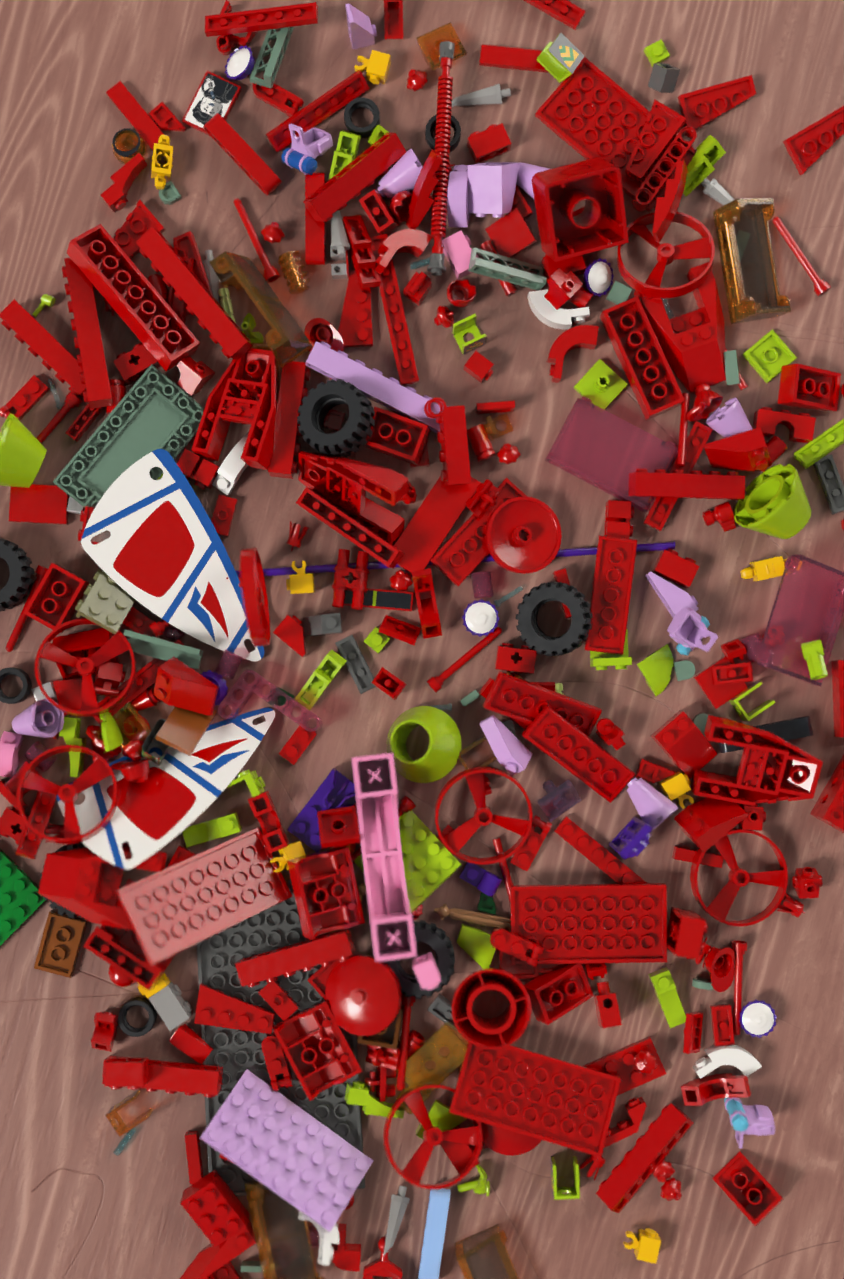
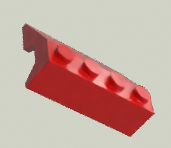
M349 847L287 860L304 937L313 940L318 935L332 930H344L365 923Z
M326 1001L297 1013L273 1026V1031L309 1101L313 1100L320 1092L327 1088L343 1083L362 1072Z

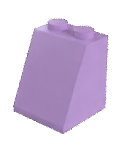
M483 162L468 165V213H476V217H486L487 214H492V217L499 218L504 217L505 213L511 212L519 162Z

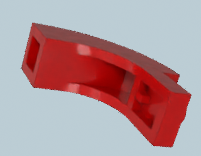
M575 326L563 332L555 340L547 358L548 363H554L551 364L549 376H552V382H560L564 357L568 352L576 348L595 349L599 326Z
M431 568L412 571L423 639L442 636Z

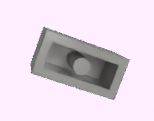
M172 981L148 998L169 1031L189 1019L193 1014L191 1012V1005L188 1001L183 1000L180 988L176 984L174 985Z

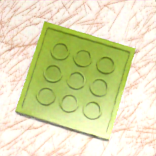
M408 811L398 820L405 881L412 913L456 872L462 864L413 811ZM361 854L354 862L364 872Z

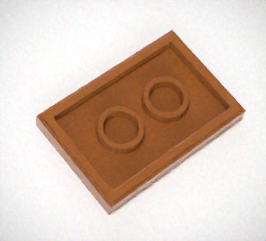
M174 707L155 739L191 756L216 716L217 710L214 709L213 714L208 716Z
M50 911L34 968L72 978L88 921L76 917L69 918L68 915H60L57 912Z

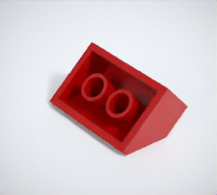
M105 628L54 637L52 644L77 659L89 658L113 637V634ZM118 656L109 660V662L119 663ZM56 662L63 680L82 677L75 667Z

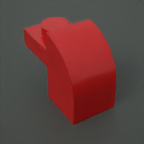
M106 1011L96 1012L94 1017L95 1029L91 1039L92 1048L111 1052L119 1024L118 1015Z
M339 1223V1244H331L334 1250L331 1261L341 1270L360 1272L361 1244L346 1243L347 1224Z

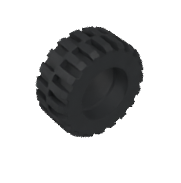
M333 379L327 380V384L323 382L317 384L316 389H310L308 391L310 394L307 397L304 396L302 400L304 403L298 409L300 416L297 417V423L301 425L298 429L300 434L303 435V439L322 454L347 457L351 455V451L354 453L359 451V446H364L368 442L366 438L368 436L371 437L373 432L371 426L374 427L375 420L372 418L375 415L374 409L371 407L372 404L366 395L353 384L339 379L337 381ZM340 404H348L349 418L345 426L335 433L325 434L323 423L329 410Z
M0 538V557L6 560L10 576L7 584L0 590V612L5 611V609L15 608L16 603L21 604L24 601L23 596L29 595L31 591L28 589L29 585H33L34 579H31V574H34V568L30 567L32 561L26 556V552L19 548L17 544Z
M560 582L542 583L530 589V592L522 597L523 601L517 607L519 612L516 614V620H518L516 627L517 631L521 632L520 638L522 641H526L527 646L530 649L536 650V653L547 656L568 654L579 648L582 642L588 638V632L592 628L591 618H593V615L590 613L589 607L591 606L589 602L585 600V596L577 588ZM549 601L562 602L571 612V626L564 635L559 637L545 635L538 626L537 616L539 609Z
M420 920V922L412 921L415 942H425L435 951L436 964L441 974L439 985L431 990L427 988L422 990L417 976L406 973L402 969L399 959L385 960L384 962L397 976L401 993L404 994V997L416 996V999H421V996H427L428 998L433 996L434 992L439 993L443 990L442 987L449 983L450 977L454 972V948L445 931L439 929L436 924L432 922L431 924L426 923L425 920Z

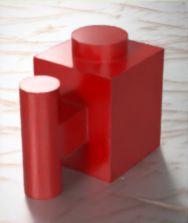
M416 272L404 288L403 295L420 306L432 288L431 279L424 272H420V274Z
M107 661L97 666L94 685H97L94 688L96 694L118 697L119 690L114 689L124 682L125 672L122 671L123 664Z

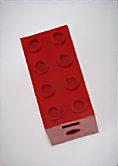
M844 754L810 815L844 833Z

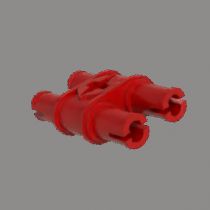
M339 549L337 566L333 569L335 571L334 581L331 585L334 590L332 606L343 608L345 591L351 590L353 592L351 609L362 610L364 593L368 591L367 580L370 572L367 568L369 554L365 551H358L356 568L352 569L348 567L350 550ZM349 576H353L354 580L352 583H348L347 579H349Z

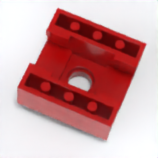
M129 878L124 887H127L137 881ZM118 899L117 906L123 907L120 899ZM107 925L96 926L83 947L147 990L154 989L177 955L176 953L150 966L141 944L136 939L134 930Z

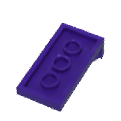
M333 768L287 830L318 853L322 847L317 811L353 806L356 803L354 783Z
M634 816L608 845L625 860L634 856L638 857L643 849L649 845L648 841L652 828Z

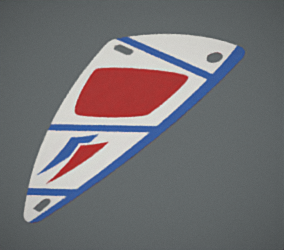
M164 449L152 451L124 471L104 493L85 527L81 538L83 549L123 590L169 624L227 653L254 662L261 660L264 656L263 646L255 647L256 650L249 653L244 645V641L246 639L251 640L245 615L242 587H239L240 580L213 523L170 453ZM153 467L162 469L163 477L160 480H153L150 477L149 473ZM104 531L111 533L108 539L96 545L91 543V538Z
M262 708L209 725L191 756L170 747L160 765L149 761L150 773L147 775L148 778L145 782L134 783L127 781L120 770L112 769L119 787V798L115 813L103 830L82 843L92 852L101 856L102 859L123 869H132L149 858L187 828L225 790L260 744L275 718V711L272 708ZM264 715L265 722L253 725L254 719ZM153 747L149 750L148 754L160 758L162 751L158 747ZM124 756L109 763V765L111 767V765L117 762L129 760L132 758ZM111 775L81 792L85 795L84 802L79 805L74 804L82 835L95 828L110 809L114 794ZM57 795V802L64 816L65 803ZM126 841L129 842L133 855L130 860L125 859L122 850V843Z

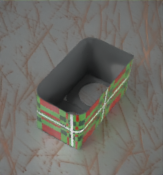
M165 719L157 721L142 745V756L146 759L151 758L150 761L158 765L161 764L170 749V746L162 744L155 739L166 721ZM153 747H158L162 751V756L156 758L148 754L149 750Z

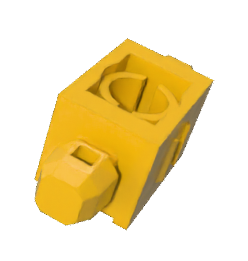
M160 135L158 144L154 143L151 162V178H155V187L160 190H164L166 180L170 181L173 167V146H170V138L167 135ZM161 156H164V160L167 162V164L163 165V168H160L158 160H161Z
M777 556L751 562L750 567L740 571L741 577L743 579L753 578V581H761L786 575V570L795 567V560L792 558L783 559V556Z

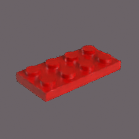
M650 1036L583 1065V1067L620 1077L621 1081L617 1096L666 1074ZM640 1050L650 1051L656 1057L657 1068L653 1070L652 1074H641L639 1069L635 1067L634 1057L638 1055Z

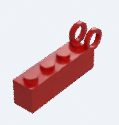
M432 398L425 403L424 412L427 417L431 419L436 418L437 424L439 423L440 431L437 433L438 442L441 443L442 450L439 451V460L443 462L441 480L445 486L471 483L465 405L447 406L442 398ZM432 402L439 405L440 411L438 414L431 411L430 406Z

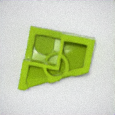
M462 924L456 943L483 969H489L496 950L490 943V933Z
M436 1099L428 1111L432 1126L439 1128L441 1131L452 1130L467 1118L449 1113L450 1107ZM420 1124L416 1130V1136L424 1139V1128Z

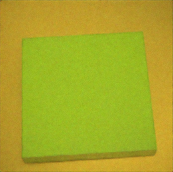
M773 329L743 353L744 358L766 383L781 372L782 366L789 365L797 359Z

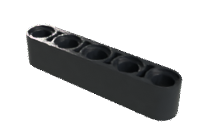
M810 716L753 726L769 731L785 741L813 735ZM719 743L721 753L744 749V747Z

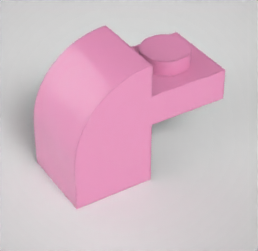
M3 731L0 739V776L12 778L20 763L18 752L24 739L22 734Z

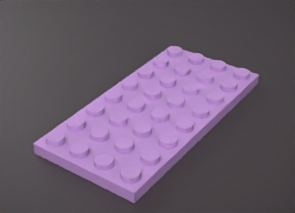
M247 1069L200 1137L205 1143L328 1232H331L373 1162L372 1159L281 1093L273 1091L270 1085Z

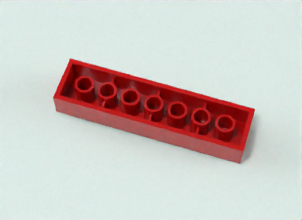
M101 224L70 240L66 253L166 372L175 367L181 359L195 354L200 344L198 339Z

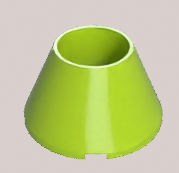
M10 413L0 432V486L29 488L42 465L47 449L14 414Z
M778 464L761 473L745 489L747 492L745 499H742V501L739 499L734 509V520L738 525L779 539H788L799 533L808 523L812 513L798 471L791 464H787V466Z
M418 706L403 712L392 724L387 737V754L393 753L394 769L402 777L416 783L435 782L449 774L457 764L462 747L460 731L454 720L444 711L431 706ZM423 726L429 734L430 746L423 758L414 761L406 749L407 737L413 729Z

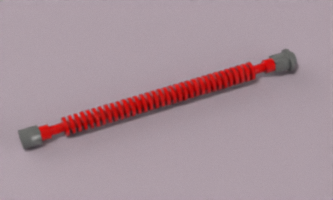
M450 41L441 42L439 45V61L441 62L442 75L438 77L435 151L440 154L443 161L435 172L439 181L433 189L434 202L432 204L431 237L434 238V246L432 247L429 266H427V271L431 272V275L441 276L442 273L446 272L442 239L446 237L453 77L449 75L455 50V44Z

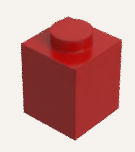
M475 351L464 365V371L482 383L485 379L488 381L493 375L494 371L492 369L494 364Z

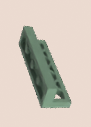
M294 27L281 28L279 32L275 29L267 31L250 77L251 83L272 89ZM277 38L274 47L271 48L268 44L269 41ZM271 54L268 63L265 64L262 60L263 57ZM265 70L264 79L256 77L257 73Z
M474 247L471 250L468 270L470 272L537 291L546 285L547 277L543 276V267ZM476 255H480L484 259L477 258ZM494 260L500 261L501 264L495 263V262H493V261H494ZM515 265V266H517L519 269L512 268V267H510V266ZM529 270L536 271L537 274H533V273H530V272H528V271H529Z
M128 630L124 631V636H127L126 639L135 653L165 661L174 656L191 668L199 669L203 650Z

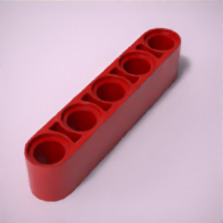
M216 113L203 126L211 138L264 194L270 195L282 183L274 171L220 114Z
M686 126L681 129L637 190L633 199V207L637 211H645L667 182V179L676 170L677 161H682L691 149L697 137L694 128ZM683 136L689 137L690 141H685ZM676 151L679 153V156H673L671 152ZM660 167H666L668 172L662 171ZM649 182H655L658 187H652ZM644 197L647 202L642 203L638 198Z
M325 173L305 174V199L325 184ZM305 206L306 265H325V222L315 221Z

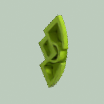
M668 644L636 664L655 696H658L667 687L671 679L670 676L674 662Z
M107 711L100 714V720H103L101 722L104 747L105 751L108 752L119 747L124 741L120 728L110 712Z

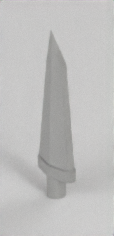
M496 84L458 96L452 100V106L502 104L503 97L511 96L510 88L501 90L500 84Z
M705 178L700 183L705 187L703 193L750 223L746 211L714 178L711 182Z
M337 210L331 218V249L337 250L339 258H344L346 256L345 250L350 249V243L347 239L340 211Z
M206 250V260L202 261L213 297L219 303L220 263L218 258L213 259L212 250Z
M403 1185L399 1186L397 1195L392 1194L384 1255L394 1245L410 1198L405 1197L407 1187Z

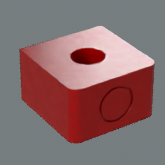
M596 157L534 174L532 177V187L542 251L554 262L629 243L619 168L601 157ZM585 199L584 210L579 215L573 217L574 207L578 202Z

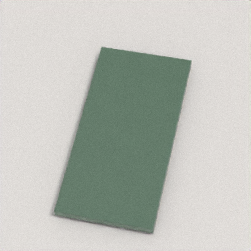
M151 364L54 479L53 483L84 508L85 506L96 507L113 482L145 455L156 449H164L175 459L197 433L204 408ZM153 467L149 474L153 480H157L163 474V471L159 467Z

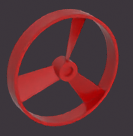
M655 212L636 219L627 227L628 238L633 233H636L657 249L658 263L645 283H642L634 278L625 268L621 259V250L624 244L618 245V268L621 276L629 286L647 296L674 298L688 294L704 283L712 270L715 255L712 235L704 224L690 215L676 212L672 222L694 229L703 238L673 246L669 243L660 245L646 227V225L654 223ZM711 258L703 273L693 281L677 287H660L665 267L671 264L673 260Z
M257 548L242 549L240 553V574L249 634L254 647L270 645L271 638L270 615L261 558Z
M81 618L61 624L46 636L36 655L35 676L41 692L53 706L71 715L87 717L105 713L123 701L134 683L136 661L130 643L119 630L89 658L77 659L50 643L55 636L70 627L84 624L97 625L87 618ZM129 650L132 670L127 686L117 699L99 708L92 681L95 668ZM41 659L72 666L77 669L78 673L82 676L81 711L67 709L54 702L47 695L40 678Z
M77 745L54 747L38 755L24 770L17 788V806L25 824L42 839L56 844H75L88 840L98 834L112 819L119 798L118 782L107 761L95 751ZM63 752H83L97 758L71 785L65 784L60 787L32 772L47 758ZM111 775L114 794L110 809L95 828L82 835L74 802L78 799L79 793ZM24 788L58 795L61 801L65 803L64 839L46 836L32 827L23 808Z
M474 767L458 773L442 788L435 805V824L442 843L457 858L473 864H493L509 858L525 843L532 826V806L523 786L509 773L493 767ZM483 773H494L504 776L519 787L527 802V820L492 814L489 807L486 806ZM466 777L477 807L474 811V816L446 836H443L438 823L440 804L451 786ZM491 822L521 835L520 839L510 849L493 857L477 858L459 852L480 826L489 825Z
M733 828L714 844L731 870L728 875V883L708 907L705 906L701 899L697 884L699 865L706 853L699 848L692 862L690 882L697 903L707 914L721 923L740 927L759 923L768 918L778 908L786 893L788 869L782 852L772 840L753 830ZM751 833L764 839L775 852L780 870L748 873L746 870L739 868L728 835ZM748 882L778 887L772 902L758 915L739 921L726 920L740 887L747 885Z
M425 1084L410 1089L393 1104L385 1121L383 1142L390 1164L402 1178L420 1188L442 1189L462 1180L474 1167L482 1147L481 1122L474 1120L476 1125L474 1127L441 1131L439 1128L432 1126L420 1090L442 1088L454 1093L455 1089L440 1084ZM405 1101L424 1128V1141L404 1169L400 1171L390 1152L389 1129L396 1110ZM442 1141L475 1145L470 1161L454 1178L438 1184L420 1183L434 1146L439 1145Z

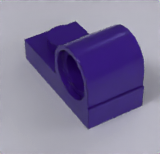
M469 862L466 863L459 878L477 887L478 890L490 897L494 896L502 881V878L477 864Z

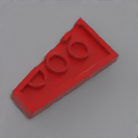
M749 75L679 95L678 101L681 113L686 118L685 127L690 126L695 130L755 96L756 90L753 77Z
M654 99L651 111L639 135V140L636 147H634L625 173L642 182L683 127L686 118Z
M844 106L783 141L800 176L844 134Z
M139 199L132 213L128 214L124 224L115 232L113 239L126 255L132 259L139 253L140 249L136 242L151 227L160 231L161 234L165 231V228Z
M350 270L338 329L344 341V348L373 346L371 288L361 287L355 270Z
M201 983L194 1023L272 1034L275 1013L244 1002L237 997L224 994L220 990L212 989Z

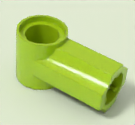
M821 640L801 643L802 654L807 662L811 680L827 677Z

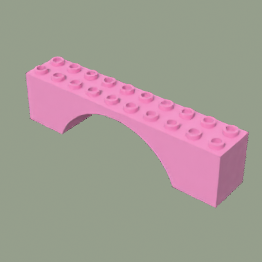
M393 753L351 758L373 955L376 962L415 957L416 948L412 915L407 894L400 841Z

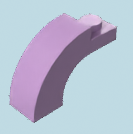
M455 165L453 171H450L447 192L449 227H468L470 213H468V165Z

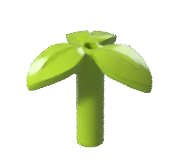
M248 313L241 324L242 332L246 337H249L252 344L259 345L264 342V337L260 332H252L256 327V321L252 314Z
M478 1164L476 1168L480 1173V1178L458 1184L457 1189L459 1193L474 1189L476 1194L486 1193V1196L490 1195V1181H487L485 1170Z

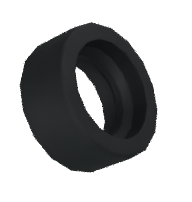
M362 97L350 101L344 110V122L347 130L350 133L361 135V138L371 136L374 128L380 125V112L377 105L372 100ZM366 108L372 112L373 121L369 126L357 127L352 123L351 115L356 109Z
M437 115L429 119L425 130L427 145L435 150V140L432 136V130L436 126ZM452 115L451 127L454 130V137L450 141V152L458 146L461 136L460 124Z
M12 667L0 670V701L7 704L24 701L29 696L32 688L31 679L28 674L22 669ZM7 675H17L22 680V691L15 697H8L1 690V682Z
M142 997L132 998L127 1001L120 1009L118 1015L119 1027L124 1033L133 1037L143 1036L153 1028L157 1019V1011L152 1003ZM133 1006H142L149 1014V1020L142 1028H134L127 1022V1012Z

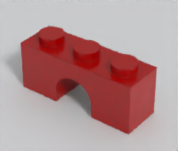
M761 407V409L754 413L752 429L761 427L764 437H772L775 434L776 426L782 424L789 430V441L808 444L813 440L816 418L810 417V414L799 413L796 415L791 414L789 410L777 412L772 411L773 409L770 407Z
M269 791L250 797L248 802L254 817L259 821L263 832L262 837L269 854L287 847L289 841Z

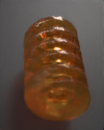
M299 250L288 251L278 257V263L282 266L281 271L284 273V279L287 280L286 284L292 295L305 292L310 288V286L306 285L310 282V279H304L308 275L307 271L301 272L305 265L298 264L302 261V257L296 258L300 254Z

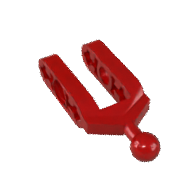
M383 1236L378 1241V1248L381 1251L380 1259L364 1266L363 1279H373V1276L402 1279L403 1270L388 1259L389 1251L384 1255L386 1236Z

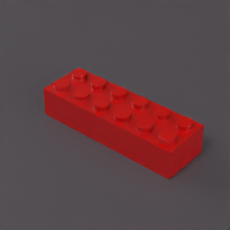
M638 296L602 311L600 319L645 419H651L680 406L685 399Z

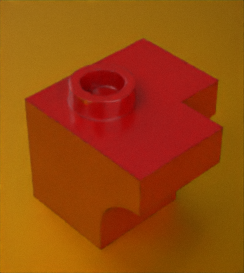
M559 267L546 280L549 285V291L544 297L558 310L578 291L583 283L571 270L565 274Z
M189 356L181 359L177 364L181 373L177 384L192 396L201 392L204 385L212 379L216 372L204 362H196Z

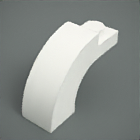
M548 289L528 293L527 298L531 310L541 322L550 327L567 330L571 328L572 321L576 324L583 323L590 315L589 307L576 309L559 308L556 310L544 297Z
M248 433L227 455L219 467L218 475L212 484L227 496L231 494L241 474L248 466V464L241 460Z
M713 1045L705 1049L708 1057L697 1060L693 1069L701 1079L723 1065L737 1067L744 1076H749L762 1066L751 1053L737 1045Z
M299 1211L298 1219L312 1222L319 1232L318 1263L330 1265V1260L333 1259L334 1253L331 1244H339V1232L336 1223L331 1232H328Z

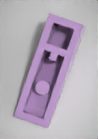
M345 4L348 32L353 50L374 45V37L377 36L375 24L371 25L370 18L351 4Z
M652 572L645 575L673 618L683 607L691 608L694 611L698 610V602L693 595L690 596L684 590Z
M495 715L481 721L480 726L498 762L512 776L525 770L532 753Z

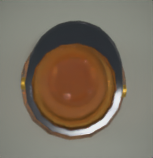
M124 128L119 130L113 137V153L119 162L126 164L138 153L142 157L144 156L146 150L145 142L135 130Z

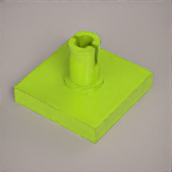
M599 359L574 386V389L602 413L628 384Z

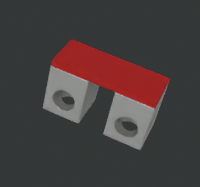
M330 245L332 261L346 260V263L331 264L332 279L349 278L348 250H345L346 256L344 258H339L338 254H334L337 250L331 249Z

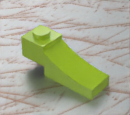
M340 131L328 180L355 159L361 135Z
M711 135L695 148L697 151L687 166L688 173L683 195L686 197L715 170L713 165L726 153L717 139Z
M331 650L310 676L295 699L311 710L347 660Z
M64 717V725L59 736L64 738L66 745L86 747L87 738L79 737L81 718ZM70 751V777H79L83 773L85 753Z
M237 812L189 826L182 833L186 846L191 847L241 832L242 828Z
M665 967L648 974L668 1026L673 1028L685 1023L686 1014L669 969Z
M353 1081V1083H347L345 1093L347 1104L363 1106L364 1113L368 1115L387 1117L393 1106L392 1103L380 1102L379 1098L369 1093V1089L363 1082ZM401 1105L396 1110L393 1118L403 1119L404 1109Z

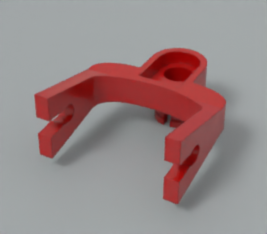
M226 0L220 14L232 11L233 8L229 1ZM258 31L248 32L246 37H238L233 34L220 35L216 40L217 48L221 54L229 55L236 45L248 46Z

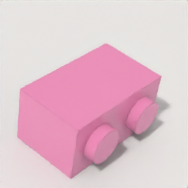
M462 231L442 240L443 252L457 279L472 273L468 271L471 242L467 235H463Z
M432 952L413 959V969L422 990L425 988L431 990L437 987L438 983L441 982V974Z

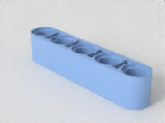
M430 1189L418 1279H439L450 1189Z

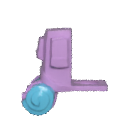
M683 607L673 618L667 630L670 633L669 636L678 643L676 646L677 651L681 655L687 656L694 648L708 652L718 638V635L707 630L710 625L707 618L700 616L691 608ZM710 636V641L703 645L702 638Z
M724 1098V1105L728 1111L730 1123L733 1129H735V1138L739 1148L743 1147L744 1134L760 1136L775 1134L774 1119L768 1106L758 1104L747 1106L743 1105L739 1098Z

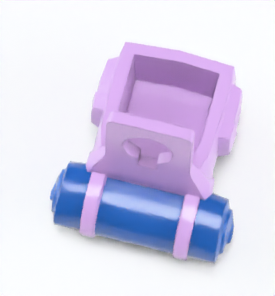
M291 123L289 124L292 145L291 148L283 151L281 159L290 168H295L306 175H312L317 169V161L315 160L317 156H322L333 146L332 136L324 130L315 127L304 133L301 127ZM295 131L298 132V134H299L298 137H296Z

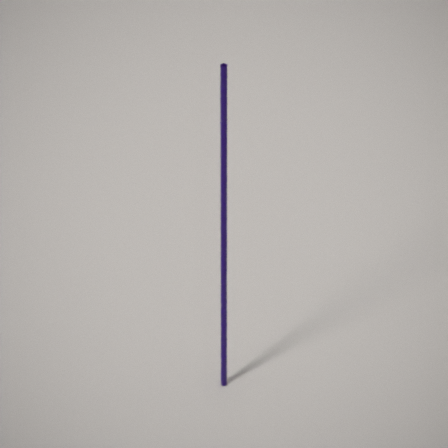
M675 542L637 544L636 552L675 550ZM597 547L559 549L556 557L596 555ZM490 554L482 560V562L495 561ZM380 561L368 562L367 569L389 568ZM349 563L348 567L354 569L356 568V563ZM337 564L306 566L305 572L306 574L335 572L333 569ZM292 567L263 569L264 576L297 574ZM240 570L236 571L237 576L241 578Z

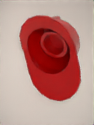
M313 318L306 324L304 334L312 347H314L316 341L319 343L323 341L331 346L330 349L336 352L344 350L343 338L333 324L323 318Z
M151 758L140 759L139 761H133L132 759L124 760L111 765V768L120 770L127 781L141 783L147 781V775L150 773L149 761Z
M711 947L705 959V966L711 973V985L718 992L727 990L734 979L735 953L729 947L723 949Z

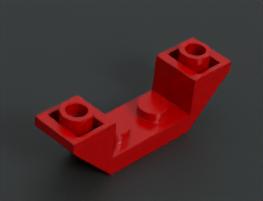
M634 1097L625 1104L631 1119L622 1120L616 1127L608 1128L603 1148L638 1132L647 1106L642 1097Z

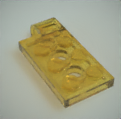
M445 1023L418 1051L408 1058L405 1082L408 1086L397 1096L395 1101L414 1087L425 1084H440L463 1062L467 1045ZM447 1047L450 1053L447 1056H442L439 1053V1049ZM428 1060H432L436 1063V1067L431 1070L427 1069L425 1063ZM435 1088L420 1090L423 1102ZM403 1101L400 1106L409 1115L413 1114L405 1101Z

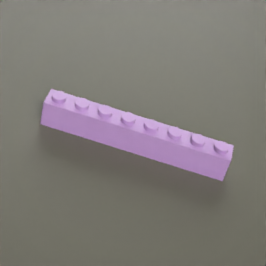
M316 341L305 363L306 366L335 381L339 379L344 380L346 383L349 382L365 394L367 398L406 418L428 425L431 431L435 433L440 431L436 418L431 419L424 412V405L432 399L427 395L422 397L416 393L417 391L409 386L405 388L399 385L400 382L395 378L390 377L388 379L382 376L383 373L381 371L365 367L366 364L358 359L353 361L348 358L349 355L340 350L336 352L330 349L331 346L326 342L321 341L319 343ZM432 402L430 406L431 411L438 414L440 407Z

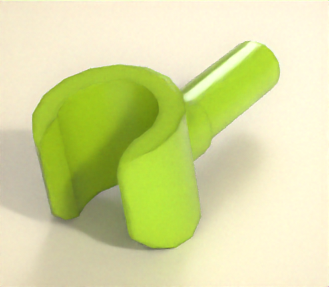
M44 294L41 297L40 305L32 315L37 317L46 305L52 307L55 304L56 298Z

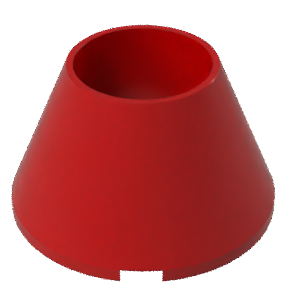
M483 969L466 977L458 986L452 1000V1017L458 1032L466 1041L482 1049H501L513 1044L523 1035L531 1018V1001L526 988L514 975L500 969ZM485 990H498L507 996V1008L500 1016L483 1018L472 1009L476 996Z

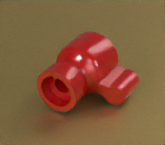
M729 502L716 505L713 511L707 510L702 512L706 526L713 525L718 521L724 532L736 528L733 511Z

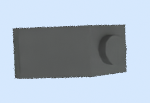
M340 613L303 618L305 637L343 633Z

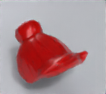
M708 384L698 385L694 390L696 395L694 405L687 413V419L690 422L707 419L709 413L715 411L721 405L723 397L711 391Z
M88 726L86 734L92 738L93 751L101 755L107 763L110 758H114L122 752L121 746L106 752L101 730L102 726Z

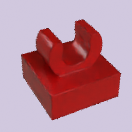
M739 639L720 645L722 652L731 664H734V658L739 657L742 661L744 654H747L746 647Z
M584 963L588 978L594 980L595 976L604 978V975L607 974L605 963Z

